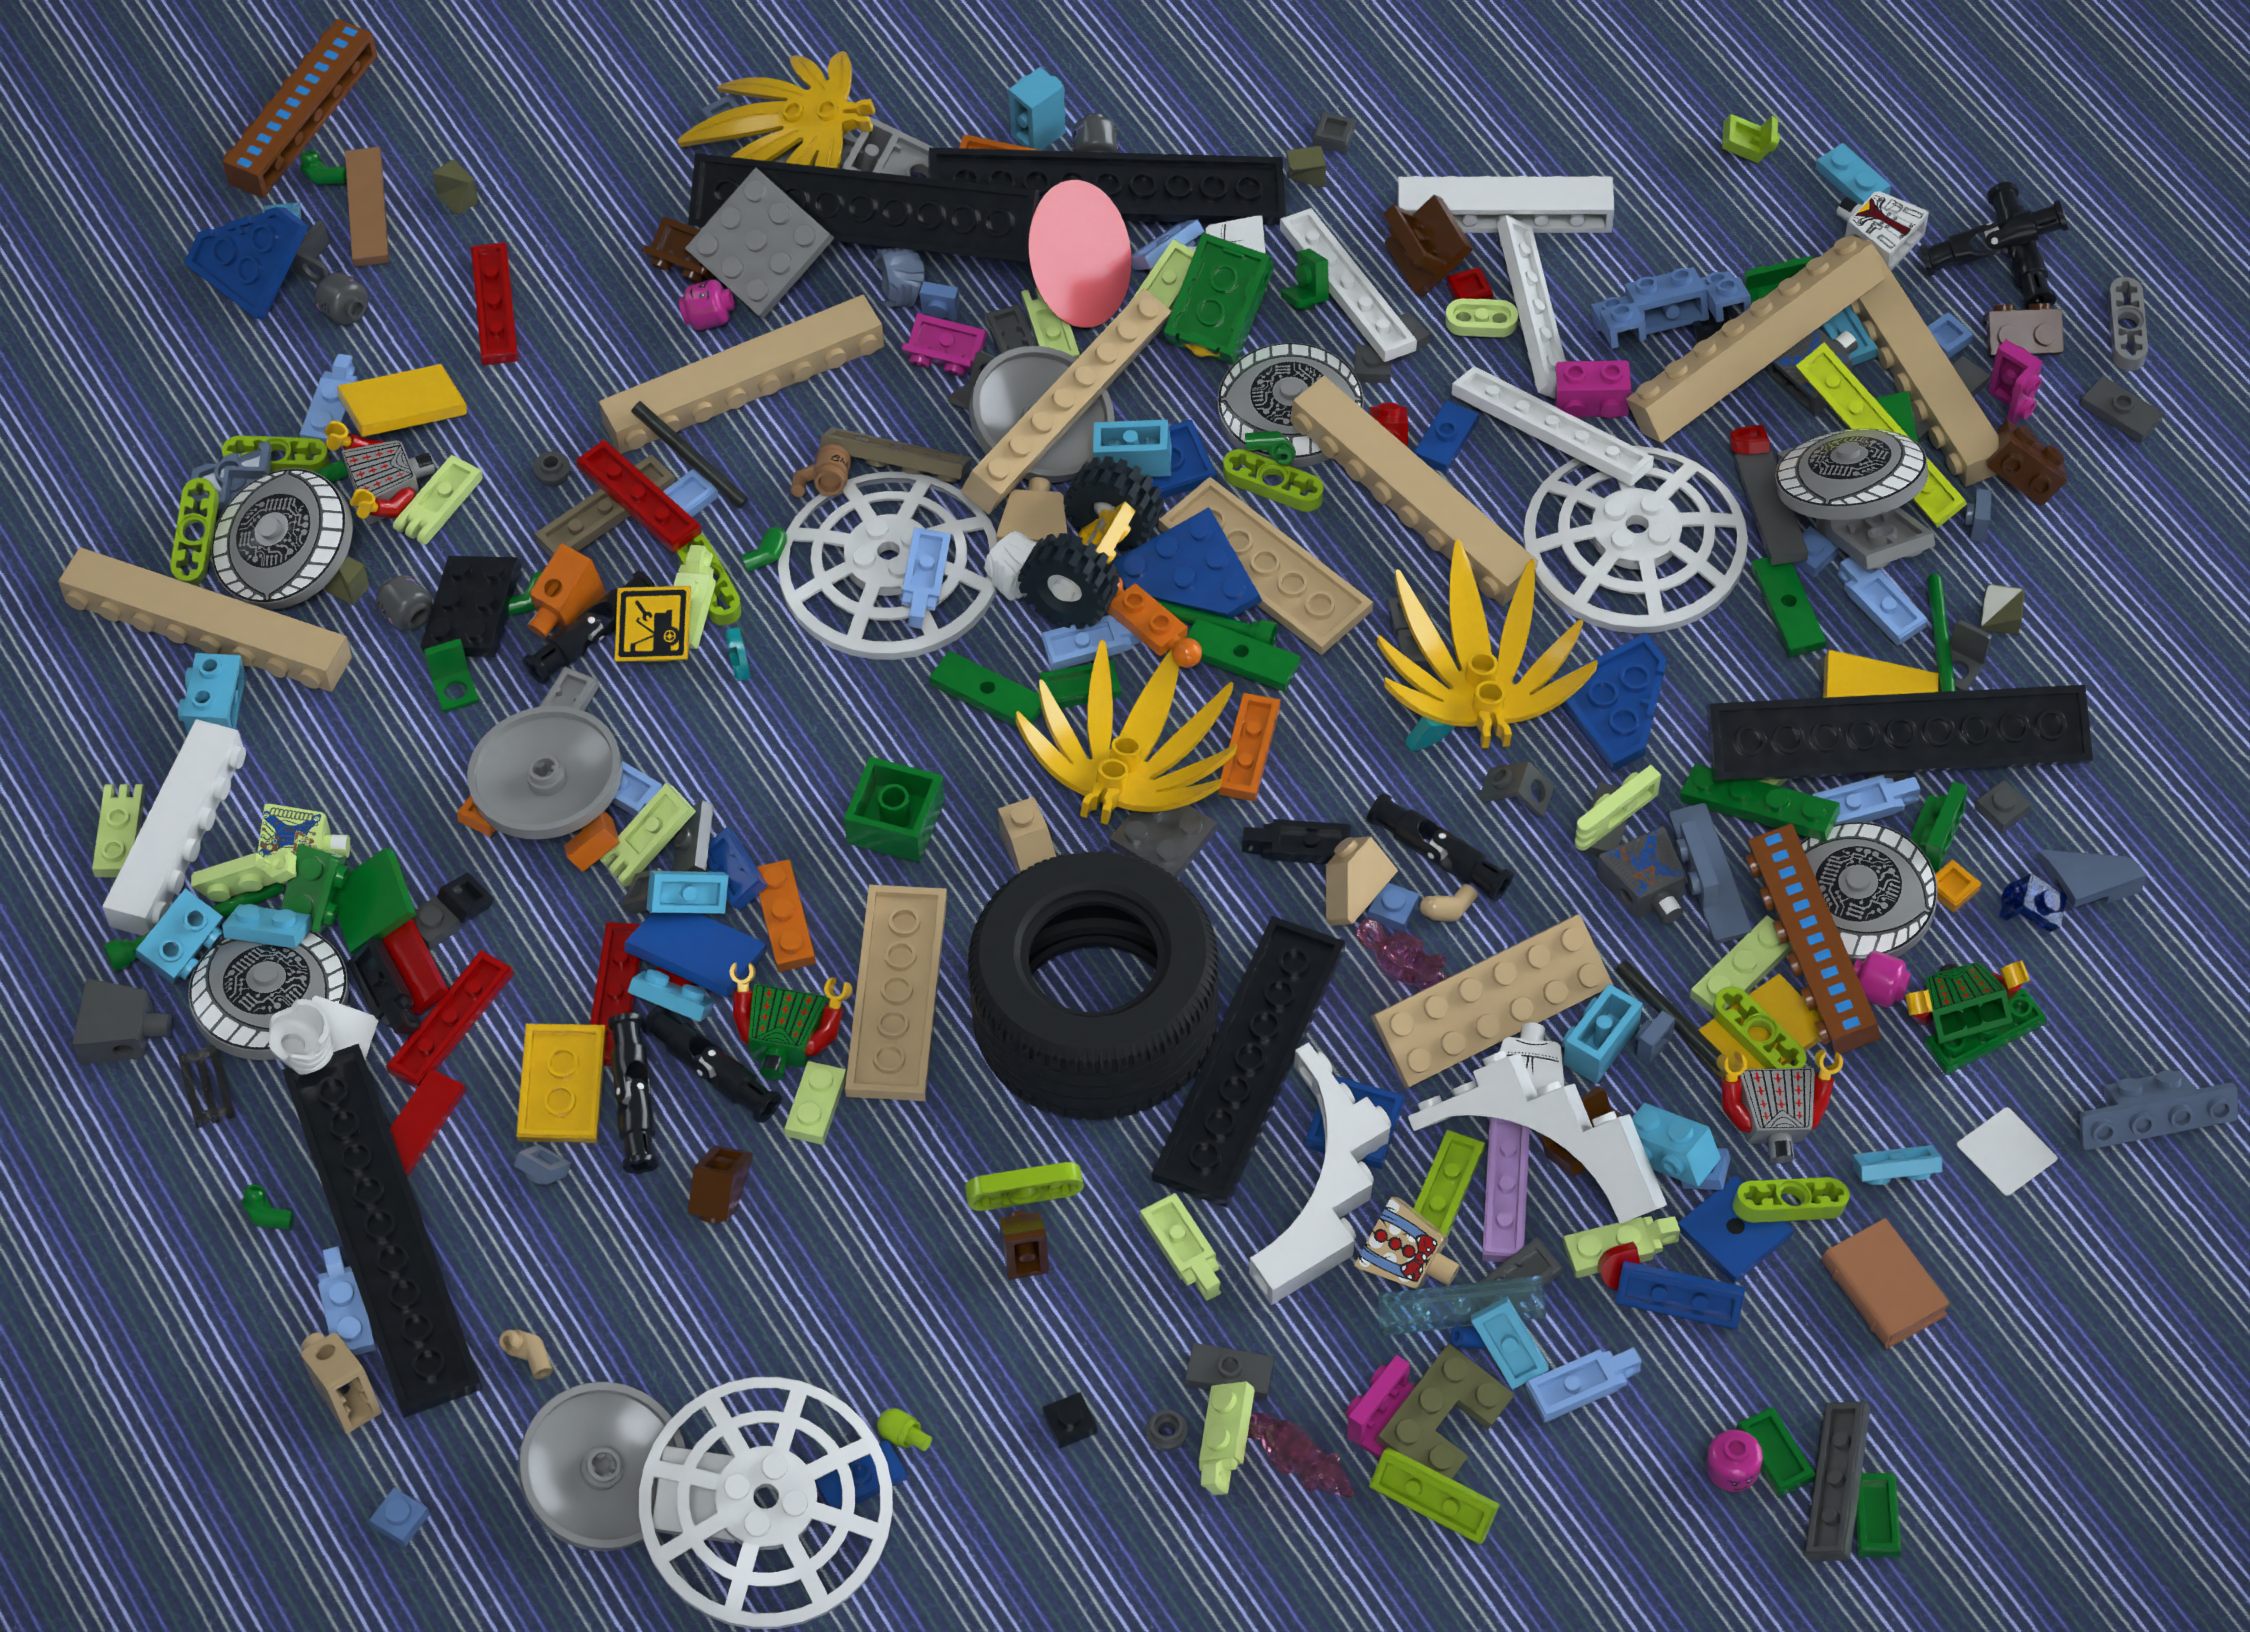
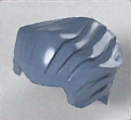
M894 247L877 249L878 255L873 260L874 267L882 270L881 288L889 299L888 301H882L883 306L912 307L921 290L925 274L920 256L917 252L914 253L912 249Z

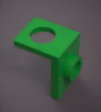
M461 639L424 649L430 677L443 713L479 702L468 670ZM453 684L464 685L467 689L466 694L459 699L448 698L445 695V691Z

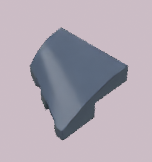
M261 442L258 444L260 449L240 457L233 453L223 457L218 463H207L192 469L191 480L194 478H205L217 489L219 493L217 517L221 516L233 497L246 485L263 475L271 473L270 442ZM203 488L199 494L192 497L198 503L197 514L207 516V514L204 515L200 510L201 500L209 497Z
M2051 850L2040 851L2037 856L2052 884L2060 883L2073 908L2101 898L2108 904L2140 893L2147 876L2140 865L2127 856Z

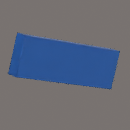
M1624 1261L1615 1303L1737 1330L1746 1287Z

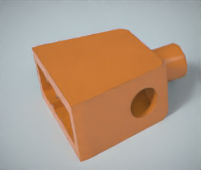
M563 543L559 545L530 592V597L537 613L528 623L527 627L534 634L546 639L554 626L561 629L575 622L582 613L605 595L606 590L592 559Z

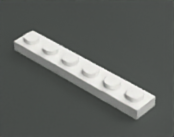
M1312 208L1280 219V231L1296 251L1310 248L1328 260L1329 293L1384 362L1416 351V338Z
M1505 215L1496 224L1500 245L1503 249L1507 265V273L1510 277L1514 293V301L1521 322L1520 326L1528 350V358L1532 366L1534 383L1539 393L1555 399V366L1557 362H1566L1533 229L1532 226Z
M1475 366L1452 383L1453 396L1629 486L1634 485L1653 468V456Z

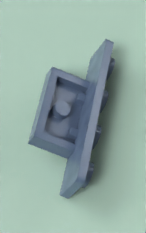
M1701 803L1671 811L1669 819L1677 839L1675 840L1676 852L1680 862H1685L1689 889L1692 895L1697 894L1714 943L1719 944L1745 937L1752 931L1707 805Z
M2166 1070L2153 1076L2138 1079L2125 1078L2118 1083L2104 1085V1098L2109 1107L2080 1113V1142L2084 1150H2090L2235 1121L2238 1119L2237 1087L2231 1082L2195 1089L2181 1070Z

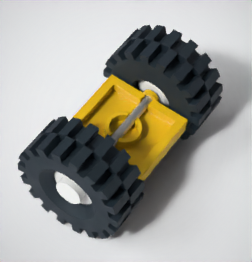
M1105 456L1103 462L1099 457H1096L1090 463L1087 461L1083 464L1067 490L1063 503L1067 505L1064 510L1066 516H1073L1070 521L1071 525L1074 528L1079 526L1081 531L1078 536H1074L1073 540H1070L1066 533H1060L1058 538L1054 534L1047 535L1045 540L1041 538L1033 547L1020 569L1018 581L1021 582L1019 585L1020 593H1027L1024 598L1028 605L1035 604L1037 607L1034 611L1038 615L1047 614L1049 616L1047 621L1053 624L1057 620L1062 621V627L1070 628L1074 623L1077 629H1084L1086 624L1089 627L1094 626L1107 611L1119 587L1117 585L1120 582L1119 575H1114L1117 570L1114 563L1109 564L1116 556L1115 549L1117 546H1120L1122 552L1129 551L1131 546L1135 549L1141 546L1142 543H1145L1163 512L1164 499L1159 498L1161 494L1160 488L1158 486L1152 487V477L1149 474L1143 477L1140 474L1142 469L1137 465L1132 469L1127 466L1128 461L1120 458L1118 463H1114L1113 457Z

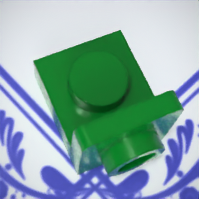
M1310 248L1297 251L1298 265L1295 268V276L1298 285L1281 289V298L1298 309H1310L1316 303L1329 300L1328 260Z

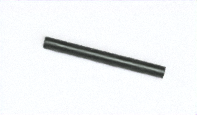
M639 401L632 408L631 412L737 508L740 509L747 503L749 498L644 403Z
M1628 961L1621 962L1616 972L1658 1013L1663 1010L1675 1018L1674 1029L1711 1066L1720 1072L1721 1070L1716 1062L1722 1053Z

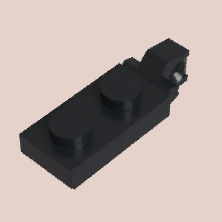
M1274 819L1273 823L1264 824L1263 828L1244 827L1242 852L1258 854L1262 858L1278 861L1327 864L1336 854L1334 852L1336 846L1344 839L1350 837L1351 825Z
M372 936L347 962V965L374 1017L377 1020L383 1021L387 1027L392 1028L394 1033H401L410 1037L412 1033L421 1027L416 1013L410 1009L414 1004L411 998L412 995L382 939Z

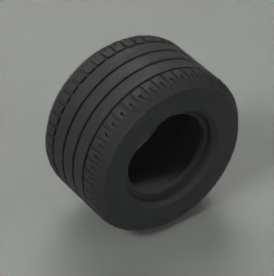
M1091 850L1090 852L1082 851V853L1074 852V854L1066 853L1065 856L1061 854L1058 857L1053 856L1049 860H1042L1041 863L1037 862L1034 866H1029L1027 870H1022L1020 874H1016L1014 878L1009 879L991 897V900L988 901L980 914L972 933L968 952V975L974 1033L979 1049L996 1077L1012 1093L1022 1098L1025 1102H1029L1030 1105L1037 1106L1041 1110L1044 1109L1048 1113L1052 1112L1054 1115L1060 1114L1062 1117L1069 1116L1072 1119L1077 1117L1079 1120L1082 1118L1090 1120V1118L1106 1120V1118H1122L1123 1115L1130 1116L1131 1113L1137 1114L1140 1110L1145 1111L1147 1108L1154 1107L1155 1104H1160L1162 1100H1167L1169 1096L1179 1091L1195 1075L1205 1060L1213 1043L1218 1024V948L1214 929L1203 906L1195 895L1190 892L1189 888L1179 881L1178 878L1172 876L1170 872H1166L1165 869L1159 868L1158 865L1151 864L1149 861L1135 858L1132 855L1128 856V854L1121 855L1119 852L1113 854L1111 851L1095 852ZM1092 946L1111 947L1127 951L1141 958L1155 969L1152 980L1139 996L1121 1007L1102 1012H1082L1059 1005L1040 990L1032 975L1044 963L1059 954L1077 948Z

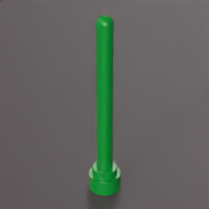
M1934 573L1928 576L1927 586L1940 692L1956 691L1943 583L1941 576Z
M1156 600L1181 622L1194 624L1196 619L1199 618L1274 646L1278 632V623L1262 619L1260 622L1253 621L1250 624Z
M276 882L264 886L258 891H247L211 906V908L225 918L230 916L239 904L256 905L281 894L284 891V884ZM148 934L128 941L127 938L121 941L116 938L103 944L107 958L115 973L130 967V962L136 960V949Z

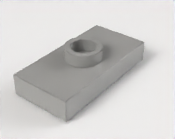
M564 667L540 706H567L584 711L599 688L598 679Z

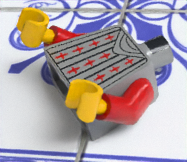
M331 421L324 431V434L329 436L326 440L328 449L338 450L341 445L343 446L344 451H342L345 467L355 491L350 505L358 506L356 510L357 516L366 519L368 525L383 518L396 519L420 492L417 479L436 473L429 452L408 459L402 442L398 440L387 442L367 439L352 433L348 434L347 427L339 421Z
M1824 1050L1816 1053L1815 1063L1820 1068L1818 1074L1814 1073V1068L1746 1069V1057L1737 1051L1734 1054L1735 1064L1731 1068L1728 1067V1056L1721 1054L1717 1058L1718 1068L1725 1072V1077L1721 1080L1722 1109L1736 1128L1744 1133L1748 1143H1768L1770 1162L1781 1164L1793 1161L1795 1158L1793 1143L1802 1142L1810 1131L1818 1127L1829 1105L1834 1078L1831 1077V1074L1839 1072L1843 1066V1058L1838 1052L1835 1053L1834 1062L1830 1066H1824L1823 1064L1826 1055Z

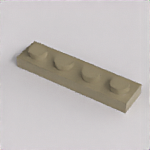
M833 427L822 434L820 448L830 444L839 445L849 452L851 458L854 456L866 459L865 462L872 466L885 467L887 464L901 467V471L909 474H922L924 471L936 474L937 479L946 482H956L958 479H962L970 472L972 457Z
M652 454L635 465L639 471L662 491L675 483L674 475ZM599 489L534 533L536 543L551 558L561 543L578 552L631 515L602 489Z

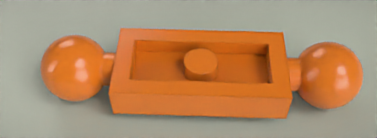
M1119 577L1120 582L1117 585L1119 588L1108 607V613L1159 656L1171 649L1173 660L1177 665L1184 668L1197 665L1202 657V648L1195 639L1185 638L1188 627L1136 583L1123 590V581Z

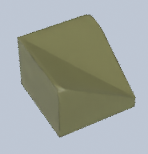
M1315 146L1287 150V178L1317 187H1325L1326 163L1322 147Z
M451 160L433 172L436 194L454 214L459 215L478 204L474 179L457 161Z
M346 556L338 572L325 586V591L354 606L370 587L364 564Z
M1988 584L1983 597L1980 629L2018 635L2022 622L2025 588Z

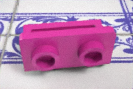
M917 313L909 342L903 343L901 350L910 358L909 362L914 365L930 368L932 363L944 366L943 371L949 374L964 377L965 372L971 373L975 353L979 350L983 351L988 333L984 329Z
M2005 339L1997 348L1988 394L2009 406L2007 419L2016 424L2021 418L2026 420L2036 407L2037 401L2034 400V397L2042 383V378L2039 376L2043 361L2030 354L2025 348Z
M1568 361L1556 363L1554 407L1576 418L1628 416L1629 405L1626 398L1631 395L1628 361Z
M1398 1355L1393 1358L1388 1366L1382 1364L1376 1370L1370 1381L1371 1388L1364 1397L1357 1395L1346 1411V1416L1348 1417L1347 1438L1378 1459L1381 1458L1385 1448L1374 1440L1415 1387L1409 1382L1410 1363Z

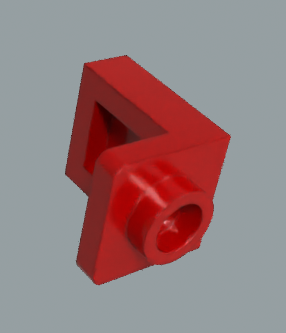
M1386 402L1370 407V415L1408 447L1407 406Z

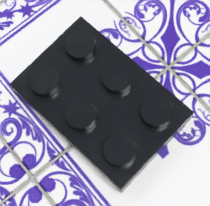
M448 556L420 645L423 653L424 649L461 639L465 656L495 657L508 615L509 603L514 595L522 568L518 557Z

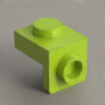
M1730 114L1723 121L1722 149L1759 163L1769 152L1772 153L1778 146L1780 134L1778 133V118L1770 116L1762 126Z

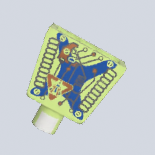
M275 804L264 805L258 854L262 857L284 850H289L296 854L298 844L302 843L345 855L346 858H349V835H331L327 817L324 813Z

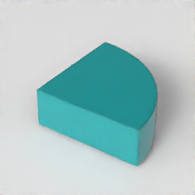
M740 628L726 630L725 637L734 677L737 681L750 679Z
M1422 717L1404 742L1410 751L1421 750L1443 739L1456 726L1442 724Z

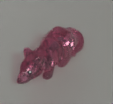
M1367 918L1359 924L1357 929L1359 941L1365 948L1375 952V958L1380 968L1394 980L1424 990L1452 976L1445 974L1442 970L1446 964V958L1438 954L1429 957L1422 950L1423 942L1418 938L1399 931L1392 936H1386L1382 926L1371 918ZM1369 933L1371 935L1373 943L1367 938L1366 934Z
M1265 1413L1251 1414L1247 1438L1262 1440V1446L1266 1455L1280 1472L1285 1475L1290 1474L1292 1471L1299 1474L1304 1487L1309 1491H1314L1318 1483L1326 1491L1336 1493L1345 1498L1354 1497V1491L1345 1471L1340 1466V1458L1337 1453H1332L1328 1456L1315 1445L1302 1427L1291 1421L1277 1420L1275 1417Z

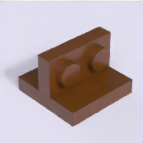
M1433 195L1415 213H1411L1394 204L1384 213L1391 226L1389 228L1391 236L1384 243L1414 292L1424 297L1474 249L1444 200L1439 196Z

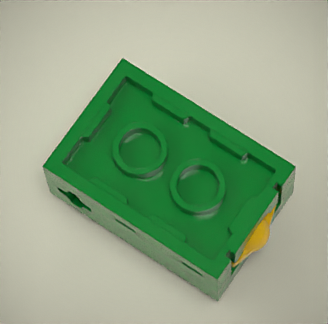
M1202 233L1163 332L1168 343L1192 351L1198 357L1206 356L1229 365L1235 364L1239 360L1275 268L1271 256Z

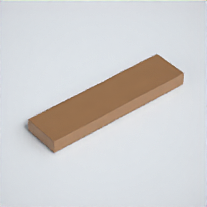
M380 147L346 150L345 160L354 267L390 263Z

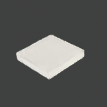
M666 1446L661 1455V1461L684 1465L692 1450ZM706 1452L698 1463L697 1469L721 1474L724 1467L734 1456ZM658 1478L652 1515L655 1532L673 1535L683 1533L677 1512L678 1482ZM691 1485L690 1510L694 1525L716 1514L715 1491ZM725 1530L706 1539L733 1544L735 1542Z

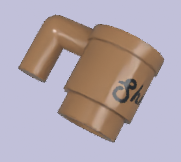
M834 444L821 447L815 454L814 464L797 470L794 473L791 494L795 497H802L805 494L807 482L814 480L815 487L821 494L827 496L839 494L848 481L851 466L849 452L845 448Z

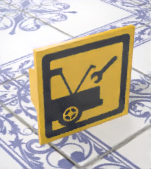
M691 586L618 588L614 661L669 662L672 660H688Z

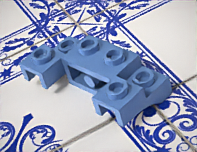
M1694 267L1688 269L1680 268L1671 273L1655 277H1643L1637 281L1624 284L1626 296L1619 298L1611 297L1602 302L1591 304V311L1595 328L1604 334L1613 349L1619 347L1618 332L1633 329L1639 341L1647 340V334L1693 324L1694 321L1709 320V309L1716 322L1724 321L1723 307L1738 304L1742 312H1745L1750 308L1751 296L1740 277L1734 278L1730 271L1714 272L1700 278Z

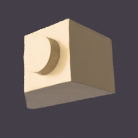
M1034 797L998 808L999 834L1017 874H1020L1022 870H1027L1029 866H1034L1037 862L1041 863L1042 860H1049L1053 856L1056 857L1048 826Z
M1371 836L1348 837L1336 846L1334 850L1336 854L1326 864V921L1330 926L1353 924L1398 871Z

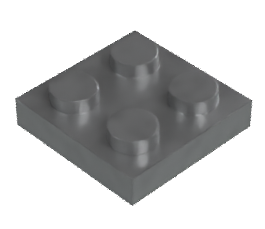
M1189 805L1160 812L1132 811L1109 838L1110 847L1121 854L1132 855L1135 858H1141L1144 861L1151 862V864H1156L1159 868L1165 869L1166 872H1170L1172 876L1178 878L1217 832V822Z

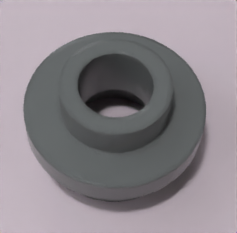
M551 451L543 453L535 460L533 470L535 477L542 484L555 487L566 481L571 467L569 459L564 454Z
M1161 1410L1155 1413L1146 1425V1436L1149 1443L1161 1451H1172L1184 1444L1188 1435L1185 1419L1172 1410ZM1164 1428H1170L1174 1431V1434L1162 1436L1159 1432Z

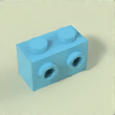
M1039 67L1031 74L1023 76L1014 86L1008 89L1011 136L1024 147L1043 150L1066 133L1065 89L1062 82L1056 76H1050Z
M1168 420L1094 422V458L1099 457L1103 462L1105 456L1113 457L1114 463H1118L1121 458L1128 461L1127 466L1132 469L1135 465L1142 469L1140 474L1143 477L1148 474L1151 477L1171 476L1172 444Z
M195 653L193 667H188L186 670V698L180 699L178 706L179 721L184 722L187 734H189L196 719L236 729L247 679L240 655Z
M185 888L138 946L135 957L173 985L179 977L186 980L199 962L195 957L204 946L210 949L223 934V930L220 928L223 916Z
M1608 984L1598 999L1595 997L1588 1004L1579 1024L1576 1027L1572 1026L1566 1033L1561 1045L1565 1048L1563 1065L1597 1084L1638 1030L1643 1003Z
M1643 1103L1632 1117L1651 1167L1657 1172L1699 1187L1721 1159L1711 1130L1706 1125L1647 1103Z

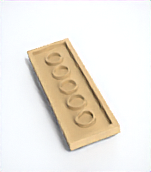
M1211 477L1207 478L1158 520L1159 529L1162 532H1166L1209 507L1262 599L1256 605L1321 656L1373 611V601Z
M869 885L845 1085L846 1097L926 1101L947 906V889Z
M1577 914L1371 1015V1018L1404 1088H1407L1503 1041L1506 1037H1511L1521 1032L1523 1024L1539 1023L1603 991L1608 984L1613 986V983L1581 915Z

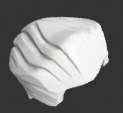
M1017 531L1006 535L990 550L984 567L989 577L992 578L993 586L998 588V591L1010 601L1027 595V593H1020L1019 585L1021 582L1018 581V575L1037 543Z
M297 999L292 1004V1007L281 1010L271 1017L269 1023V1045L271 1052L277 1059L301 1075L320 1070L330 1061L334 1050L330 1027L324 1012L313 1000Z

